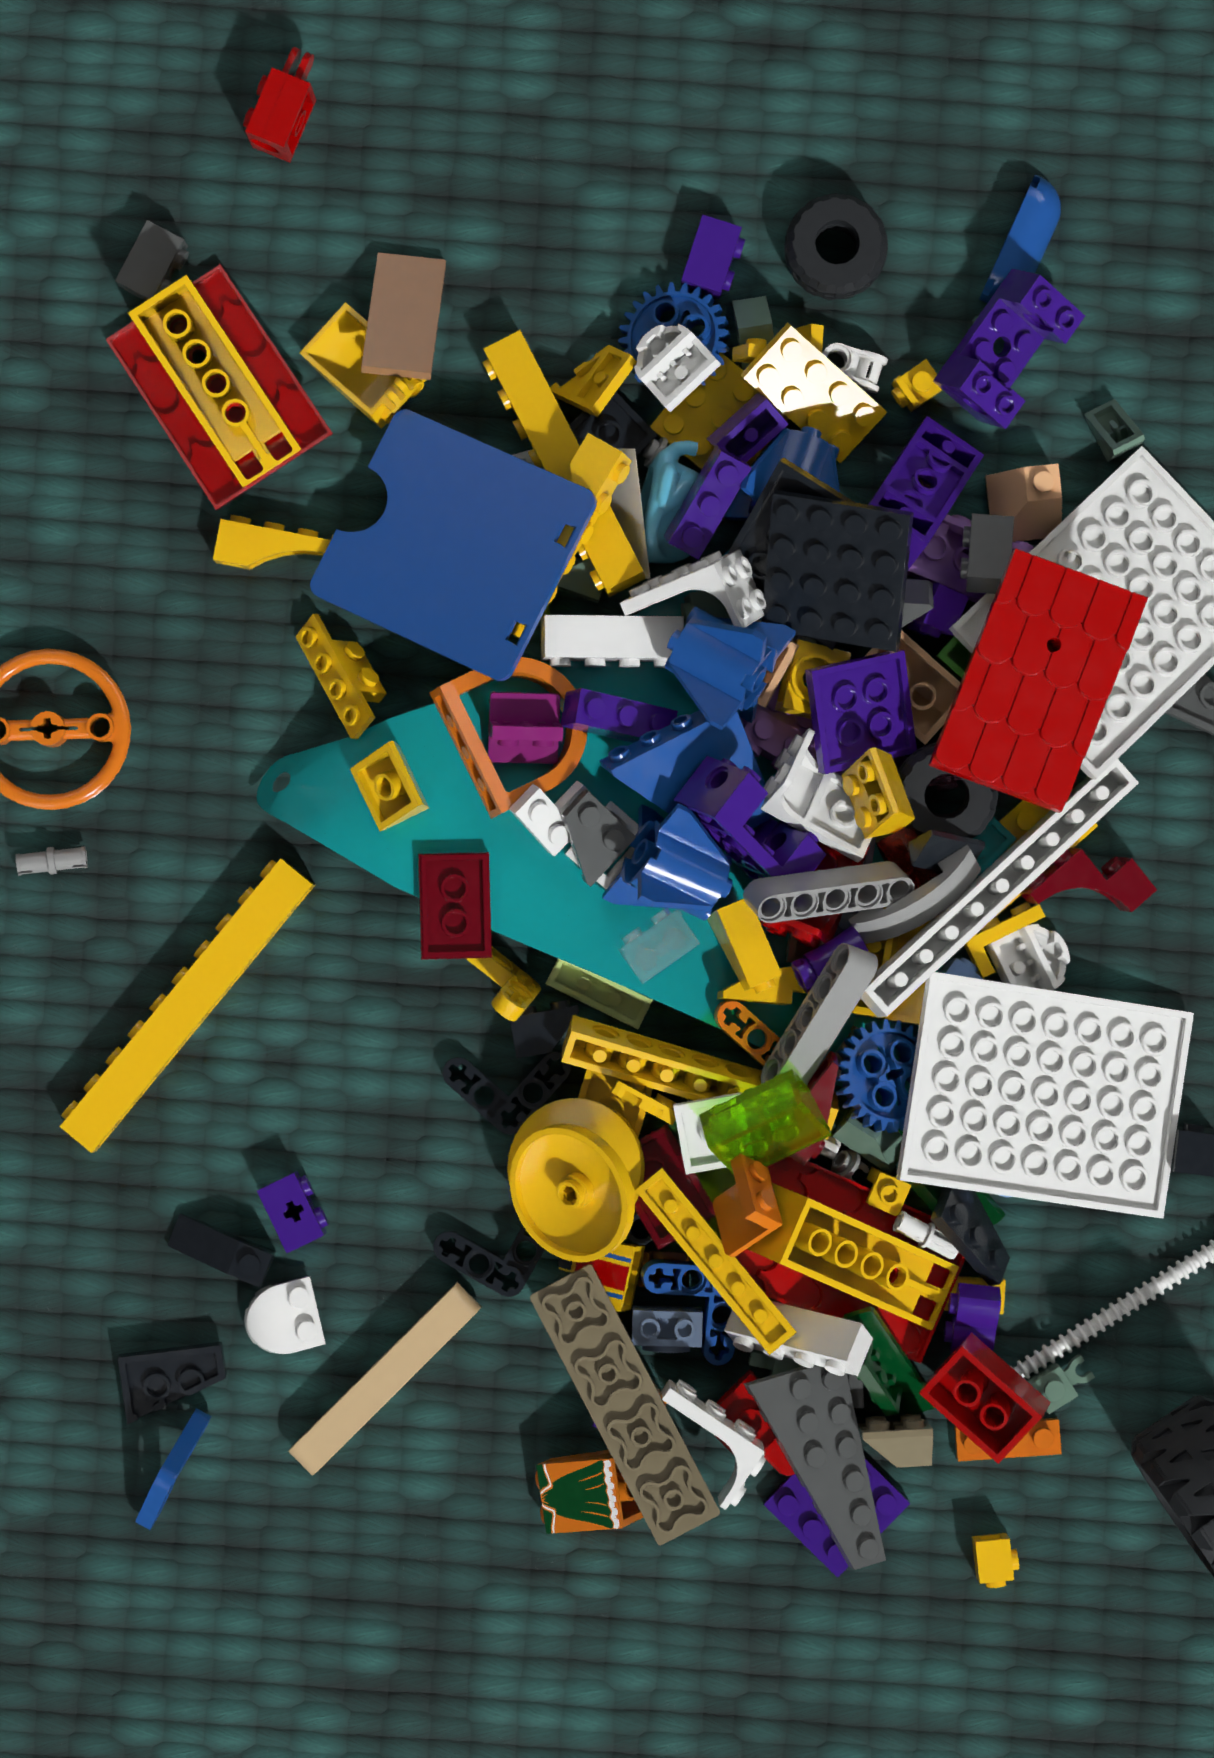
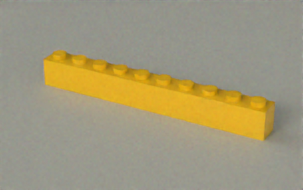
M280 858L277 863L271 860L259 875L263 878L255 890L250 886L237 901L241 907L233 916L229 913L224 916L215 928L219 933L211 943L205 940L193 955L197 958L195 963L189 970L184 966L171 981L175 985L167 996L162 993L150 1006L149 1009L153 1014L145 1023L139 1020L127 1035L131 1040L122 1050L118 1046L105 1061L109 1065L106 1071L101 1076L96 1073L83 1088L87 1092L79 1103L74 1100L62 1113L61 1116L65 1120L59 1127L88 1151L93 1153L101 1147L315 887V884L286 860Z

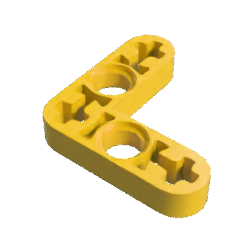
M492 947V958H465L502 987L491 1001V1005L501 1016L510 1021H516L541 991L540 985L531 976L494 947Z

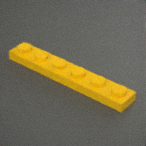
M663 1168L635 1190L769 1355L797 1333L736 1257H730L725 1254L722 1240Z

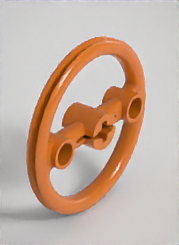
M41 649L17 655L0 666V688L12 676L25 669L46 664L63 665L74 668L95 681L103 690L112 708L111 713H97L90 718H64L50 711L40 712L31 720H6L0 717V722H3L6 727V734L0 739V745H6L10 741L35 740L41 745L54 748L61 746L67 739H94L99 742H112L111 753L99 773L88 783L66 793L48 795L26 791L13 784L0 772V793L6 798L35 809L57 810L70 808L88 801L98 795L112 782L126 759L130 745L131 723L129 710L121 690L103 668L77 653L60 649ZM99 719H107L110 724L109 732L103 737H97L94 733V724ZM49 721L60 728L78 727L77 730L62 729L51 733V738L49 735L38 730L22 731L23 729H43V727L49 726Z

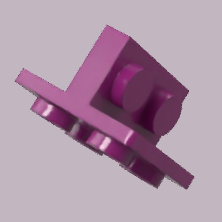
M491 692L488 728V756L491 762L556 764L558 762V743L563 741V726L559 722L560 695L557 693Z

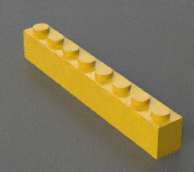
M521 330L483 348L487 360L483 361L482 364L491 381L497 378L503 389L497 393L506 410L513 408L518 418L513 421V425L521 440L528 437L533 447L532 450L528 451L533 464L572 482L570 462L580 446ZM609 506L607 511L600 514L593 525L594 530L591 538L587 543L581 545L578 553L582 560L590 559L595 570L589 572L597 590L599 591L604 588L608 597H611L644 580L646 577L611 506Z

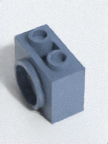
M632 1305L631 1341L633 1345L642 1346V1350L650 1352L683 1353L690 1352V1347L702 1348V1308Z

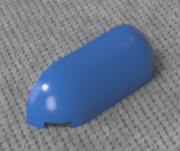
M1034 175L979 300L988 303L1011 269L1036 273L1061 214L1059 195L1046 179Z

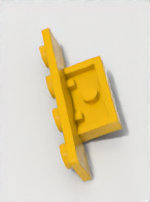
M313 613L297 633L296 639L350 738L359 739L376 718L367 702L379 703L387 693L359 643L332 640L319 614Z

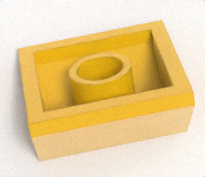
M387 742L350 768L379 831L390 828L429 809L407 760L396 742Z

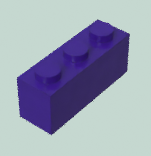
M715 445L664 534L667 542L699 560L738 493L743 479L749 474L751 467L742 459Z
M579 688L566 692L561 725L570 729L634 743L640 740L639 738L644 733L651 730H660L670 725L671 721L677 717L678 711Z

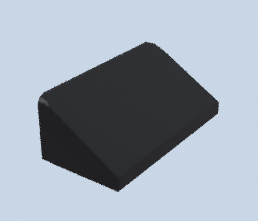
M931 829L909 842L911 864L917 868L942 873L937 863L966 845L969 846L977 860L985 848V842Z

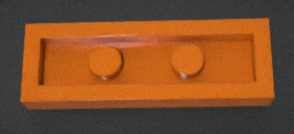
M1040 1419L1005 1458L1062 1454L1059 1419ZM954 1425L956 1458L958 1462L992 1459Z

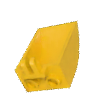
M345 302L299 354L345 398L382 429L387 423L391 422L393 416L401 410V407L409 398H414L421 392L426 380L361 373L368 321Z

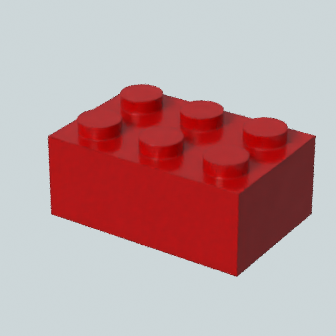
M972 1332L932 1374L919 1392L924 1399L998 1464L1044 1416L1051 1403Z

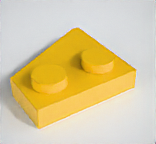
M607 345L596 353L591 360L575 368L576 376L561 387L556 382L551 385L550 389L555 398L598 417L630 374L634 365L637 364V361L631 354Z
M617 1079L611 1090L614 1095L626 1099L671 1125L674 1124L676 1119L673 1104H676V1102L659 1093L656 1098H653L643 1092L646 1086Z

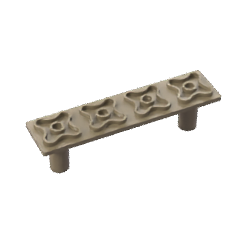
M588 1264L531 1294L530 1300L657 1544L663 1545L718 1516L720 1510L593 1266Z

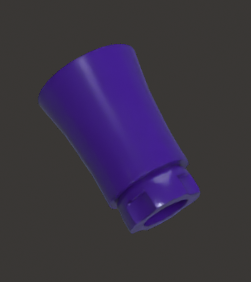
M853 926L848 927L835 938L818 948L803 954V958L791 963L795 978L805 993H809L838 945L847 943L868 951L863 939Z

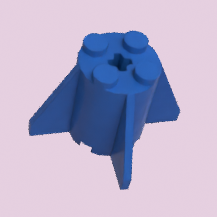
M805 426L802 427L801 431L784 428L769 442L767 450L751 467L749 474L743 479L740 486L741 489L733 499L724 518L734 521L747 520L777 464L783 457L840 492L836 467L839 448L821 439V432L815 428Z
M694 607L687 617L686 626L682 632L676 630L668 642L667 648L672 653L665 664V669L674 673L712 726L723 730L736 712H738L739 717L752 723L756 715L758 697L767 684L763 681L766 671L773 672L777 658L794 638L796 631L784 624L757 621L745 628L734 626L729 618L715 617L698 607Z
M678 803L664 819L654 809L641 804L638 808V832L635 835V840L630 844L631 847L635 848L631 859L624 858L622 871L602 894V899L618 905L680 909L703 921L707 920L718 899L726 898L732 888L733 881L728 878L732 857L723 853L691 809Z

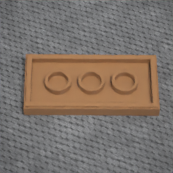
M378 252L361 373L431 380L446 260Z

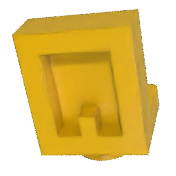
M927 359L902 376L896 377L891 384L894 387L891 393L896 402L902 408L907 406L911 412L940 393L942 389L933 382L937 373Z
M871 1167L866 1179L872 1182L873 1186L867 1197V1204L898 1216L912 1185L905 1181L897 1180L893 1175Z

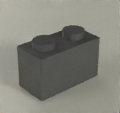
M147 220L115 282L125 291L147 301L173 284L170 279L176 269L181 270L188 258L189 252L186 250L188 245L183 238Z
M972 513L971 526H964L962 547H969L968 558H961L960 578L967 579L966 592L996 594L1012 554L1014 516Z

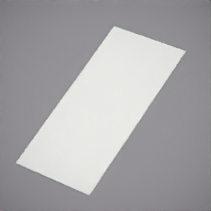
M618 449L630 458L632 462L629 465L630 471L623 483L617 485L611 495L612 501L610 506L644 571L645 579H650L635 449Z

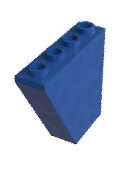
M700 710L690 715H680L674 718L670 725L660 730L648 731L641 735L640 740L629 746L616 747L609 752V756L599 760L602 767L610 774L668 814L677 805L673 799L706 756L719 761L726 758L739 769H742L744 766L752 769L761 778L759 784L763 788L765 786V781L738 712L733 715L723 730L709 724ZM764 800L745 823L749 827L754 828L774 817L761 810Z

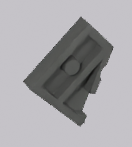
M586 789L561 814L565 828L571 838L570 843L574 855L577 857L583 873L581 875L582 879L591 887L635 840L636 836Z

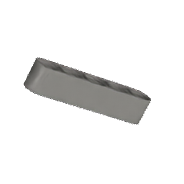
M885 861L759 878L747 885L743 897L746 904L761 921L775 923L889 907L913 892L915 885L896 863Z
M841 943L837 946L766 1061L761 1073V1084L763 1087L791 1097H798L804 1091L872 981L878 967V959L875 954L847 943Z

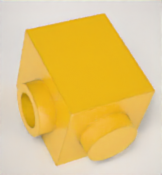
M1007 1533L972 1536L975 1572L979 1584L985 1583L986 1588H1000L1006 1586V1581L1014 1580L1013 1570H1019L1017 1549H1011L1010 1538Z

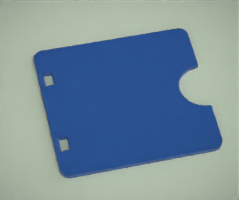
M407 409L400 410L393 416L368 465L369 469L376 472L382 478L386 486L387 505L385 511L374 525L365 530L345 532L336 529L311 579V591L320 599L496 681H505L513 675L596 509L597 499L589 489L413 411ZM565 525L574 528L566 546L563 547L557 541ZM518 622L524 625L525 628L515 645L508 641Z

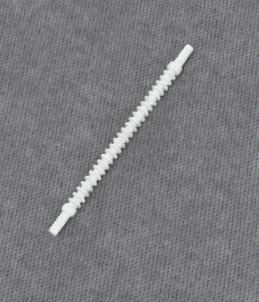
M1212 1239L1209 1240L1210 1245L1207 1247L1201 1245V1251L1199 1252L1193 1250L1192 1257L1185 1255V1261L1180 1262L1177 1260L1176 1266L1174 1268L1168 1266L1166 1273L1160 1271L1158 1278L1151 1276V1282L1148 1284L1145 1281L1142 1282V1288L1134 1287V1293L1126 1292L1125 1299L1118 1297L1117 1304L1110 1302V1308L1107 1310L1101 1308L1099 1315L1093 1313L1091 1320L1085 1318L1083 1325L1075 1324V1330L1067 1329L1068 1334L1066 1336L1059 1334L1058 1341L1051 1339L1050 1346L1047 1347L1043 1344V1350L1040 1352L1034 1350L1032 1357L1026 1355L1024 1362L1018 1360L1017 1366L1013 1369L1023 1378L1030 1379V1373L1038 1374V1368L1043 1367L1046 1369L1048 1362L1054 1364L1057 1356L1063 1358L1065 1351L1072 1353L1071 1348L1073 1346L1080 1348L1081 1341L1089 1342V1336L1097 1337V1331L1105 1332L1106 1325L1113 1327V1321H1122L1124 1314L1130 1316L1132 1309L1138 1311L1140 1304L1145 1306L1148 1304V1299L1156 1300V1294L1164 1295L1165 1288L1172 1290L1173 1283L1180 1285V1279L1183 1277L1189 1279L1191 1272L1197 1274L1199 1267L1205 1269L1207 1262L1213 1264L1214 1241Z

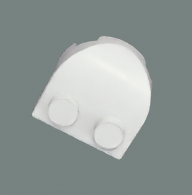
M680 324L668 327L658 325L648 331L636 347L638 351L637 365H634V369L638 378L650 389L663 406L671 412L712 374L721 363L685 326Z
M1031 924L985 946L1002 983L1054 990L1065 980L1064 974L1066 965L1070 962V955L1066 943L1056 931H1049L1040 927L1039 924Z
M302 1277L260 1289L255 1293L249 1307L245 1310L244 1323L249 1338L254 1344H257L269 1353L290 1354L326 1344L310 1277Z

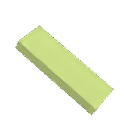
M559 958L545 983L636 1029H639L653 999Z

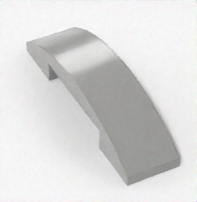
M964 846L937 863L942 871L940 875L885 909L862 910L848 919L851 926L858 931L864 943L884 941L920 927L942 913L961 897L981 871L969 846Z

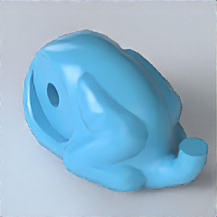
M690 440L673 442L656 455L648 468L641 491V502L649 563H675L690 556L669 544L664 534L699 475L698 472L678 463V459L682 455L695 456L698 450V442Z

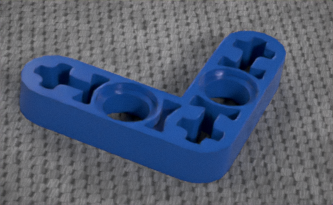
M653 1259L646 1262L641 1269L640 1277L644 1286L650 1292L706 1297L701 1352L706 1360L713 1365H724L729 1362L733 1357L735 1346L728 1334L723 1333L728 1319L723 1323H716L712 1319V1313L719 1306H727L730 1309L731 1315L732 1309L693 1261ZM660 1268L664 1275L674 1276L675 1286H672L673 1282L669 1278H660L658 1284H654L653 1280L649 1278V1274H655L656 1269ZM688 1270H697L700 1273V1280L693 1287H686L682 1284V1277ZM711 1329L720 1331V1342L725 1347V1350H719L718 1356H715L709 1349L710 1346H716L717 1335L714 1331L710 1332Z
M197 1408L195 1409L158 1472L135 1520L136 1523L149 1530L152 1529L180 1472L199 1442L212 1416Z

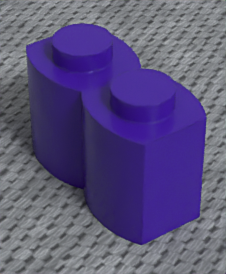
M958 1283L956 1293H950L948 1314L953 1315L951 1321H945L943 1341L949 1342L951 1354L971 1332L993 1351L1001 1307L1000 1287Z

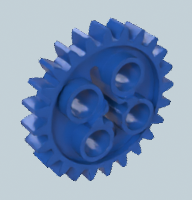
M670 282L668 292H663L661 287L657 285L656 296L651 297L645 291L643 292L645 303L632 302L637 310L635 314L625 312L624 315L630 322V325H620L619 329L627 337L618 339V343L621 347L627 348L624 352L631 354L636 361L638 357V351L636 350L638 343L654 327L658 325H664L665 327L678 326L680 324L691 331L694 326L701 324L705 325L704 332L696 337L708 348L721 365H724L725 362L719 353L729 352L730 350L727 344L721 342L731 338L729 331L722 329L729 323L725 316H720L723 312L719 304L712 306L714 303L712 295L708 294L702 298L703 292L700 287H697L690 294V288L687 283H684L680 291H677L673 282ZM675 311L672 320L660 322L661 315L664 312ZM690 312V315L683 320L684 314ZM714 371V372H713L712 374H710V375L715 377L717 374H716V372ZM635 374L634 377H635V379L637 380V382H639V383L642 382V381L638 378L637 374ZM705 380L701 383V385H706Z
M888 1019L877 1021V1024L875 1021L865 1024V1029L863 1027L854 1029V1036L844 1039L848 1048H842L837 1051L844 1060L838 1062V1069L842 1072L841 1075L836 1077V1082L842 1083L843 1088L839 1089L836 1095H846L847 1100L842 1107L854 1108L851 1115L852 1119L863 1116L862 1127L865 1128L874 1124L875 1132L885 1131V1129L888 1133L898 1132V1129L903 1131L909 1095L905 1090V1081L907 1080L909 1084L911 1082L917 1035L912 1036V1025L901 1029L900 1020L893 1021L890 1025ZM894 1047L900 1053L899 1062L894 1057ZM865 1057L870 1062V1072H868L864 1066ZM886 1073L889 1074L890 1079L886 1078ZM876 1091H878L882 1096L881 1105H879L876 1101Z

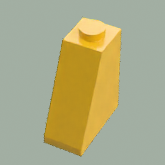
M744 899L717 909L710 914L707 920L744 991L754 988L757 994L776 986L773 979L782 975L758 916L746 904Z

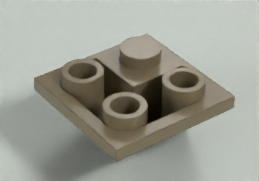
M920 1414L900 1415V1421H886L885 1416H871L865 1418L866 1423H858L862 1439L897 1468L932 1466L933 1428L927 1419H921Z

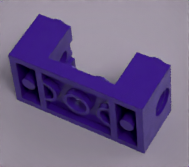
M1011 269L933 382L978 421L1006 429L1025 403V400L1010 388L1044 339L1066 344L1085 315L1040 274ZM1002 337L1004 348L1000 354L995 355L993 344L997 338Z
M926 416L892 465V469L867 504L914 512L908 570L926 548L984 454L928 416Z
M706 756L673 799L677 804L679 803L691 809L716 844L728 856L732 857V861L752 881L759 878L814 871L827 855L817 845L819 839L812 832L806 830L799 831L781 820L778 823L770 819L760 824L755 831L745 824L767 796L768 792L759 784L761 778L756 772L746 766L739 769L726 758L719 761Z

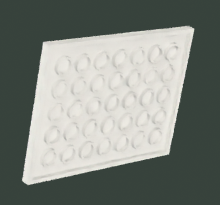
M1143 446L1131 455L1029 552L1031 555L1148 597L1129 650L1125 654L1111 694L1108 696L1087 754L1080 767L1094 781L1214 665V521ZM986 593L949 628L971 654L995 594Z
M935 972L925 982L896 1179L1163 1219L1194 1013Z

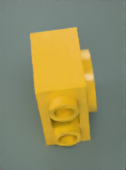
M797 639L793 642L799 645V648L782 677L775 710L811 719L808 688L803 682L805 670L850 660L851 653L838 649L831 650L823 645Z

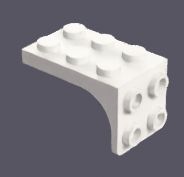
M740 549L722 556L720 551H717L693 564L688 563L678 567L669 574L659 575L647 580L642 585L629 590L631 597L620 603L626 616L682 592L702 590L714 595L723 603L734 626L744 628L763 617L764 612L762 609L766 608L764 594L761 590L757 589L752 578L751 564L742 555Z
M808 728L802 736L796 734L788 749L784 748L778 756L774 765L778 768L775 777L771 776L764 786L768 794L761 810L799 831L812 832L819 839V842L858 863L863 859L872 838L865 839L861 828L856 824L855 811L849 796L843 789L842 776L835 772L829 774L818 773L817 761L808 751L815 731Z
M669 1379L662 1389V1400L717 1436L732 1450L735 1456L734 1470L721 1490L718 1502L719 1506L724 1510L730 1504L736 1506L746 1491L744 1482L750 1474L755 1477L766 1461L764 1458L763 1442L756 1438L755 1430L744 1421L737 1419L734 1423L726 1418V1410L714 1401L708 1399L704 1403L698 1399L695 1394L697 1391L689 1384L680 1379L677 1383Z

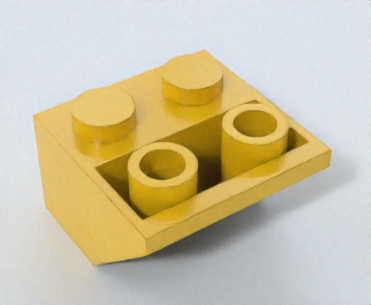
M876 747L869 748L841 775L843 789L849 796L855 811L856 824L861 828L865 839L899 832L915 819L890 753Z

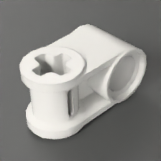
M833 343L825 348L823 354L826 357L831 353H838L842 356L844 367L840 369L865 392L878 393L879 386L877 382L882 367L887 365L888 359L886 357L842 343ZM870 365L871 368L868 377L866 378V374Z

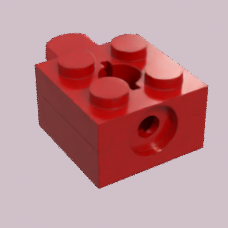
M296 47L291 49L282 71L272 67L268 76L263 75L256 93L260 96L255 108L250 107L243 122V127H246L245 132L252 148L289 163L293 158L316 103L311 83L306 81L313 65L314 55L306 52L299 64L301 49Z
M749 1369L716 1403L726 1410V1418L734 1423L737 1419H740L755 1430L756 1438L763 1442L764 1458L780 1474L786 1476L794 1475L793 1469L776 1442V1436L769 1424L764 1421L757 1403L743 1384L760 1379ZM715 1436L733 1454L730 1447L724 1441Z

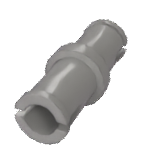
M81 846L61 850L48 847L43 852L16 854L18 876L40 872H49L52 875L57 874V870L88 868L86 847Z

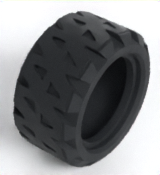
M1198 1395L1193 1396L1136 1435L1134 1440H1132L1131 1456L1166 1512L1214 1577V1400Z

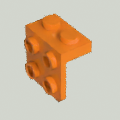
M741 1153L730 1160L736 1184L717 1196L713 1201L724 1252L730 1257L737 1256L783 1225L768 1167Z

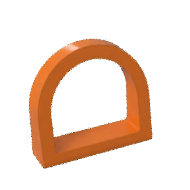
M521 657L511 676L530 680L542 686L549 693L559 694L562 712L566 692L575 690L571 682L558 670L532 658ZM473 670L437 687L430 692V695L492 819L508 811L532 784L539 787L545 793L562 783L574 771L583 755L587 741V732L565 727V742L558 762L541 777L515 790L506 792L460 699V695L494 680Z

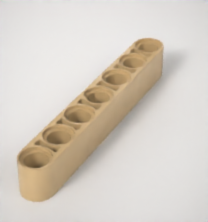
M457 1282L288 1452L313 1476L482 1306Z

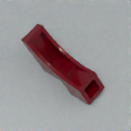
M1070 847L1020 894L1027 903L1040 904L1058 892L1075 888H1087L1108 898L1120 911L1133 912L1155 893L1157 889L1133 858L1114 857L1102 866L1101 870L1103 872L1100 873L1082 849Z

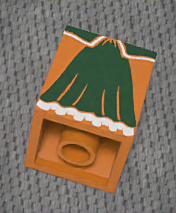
M609 1450L550 1458L536 1465L535 1481L538 1489H540L542 1501L540 1515L542 1522L545 1524L546 1534L621 1529L643 1518Z

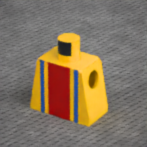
M622 1243L615 1250L595 1261L572 1262L560 1258L558 1266L560 1270L573 1273L591 1264L615 1310L619 1312L632 1309L645 1245Z

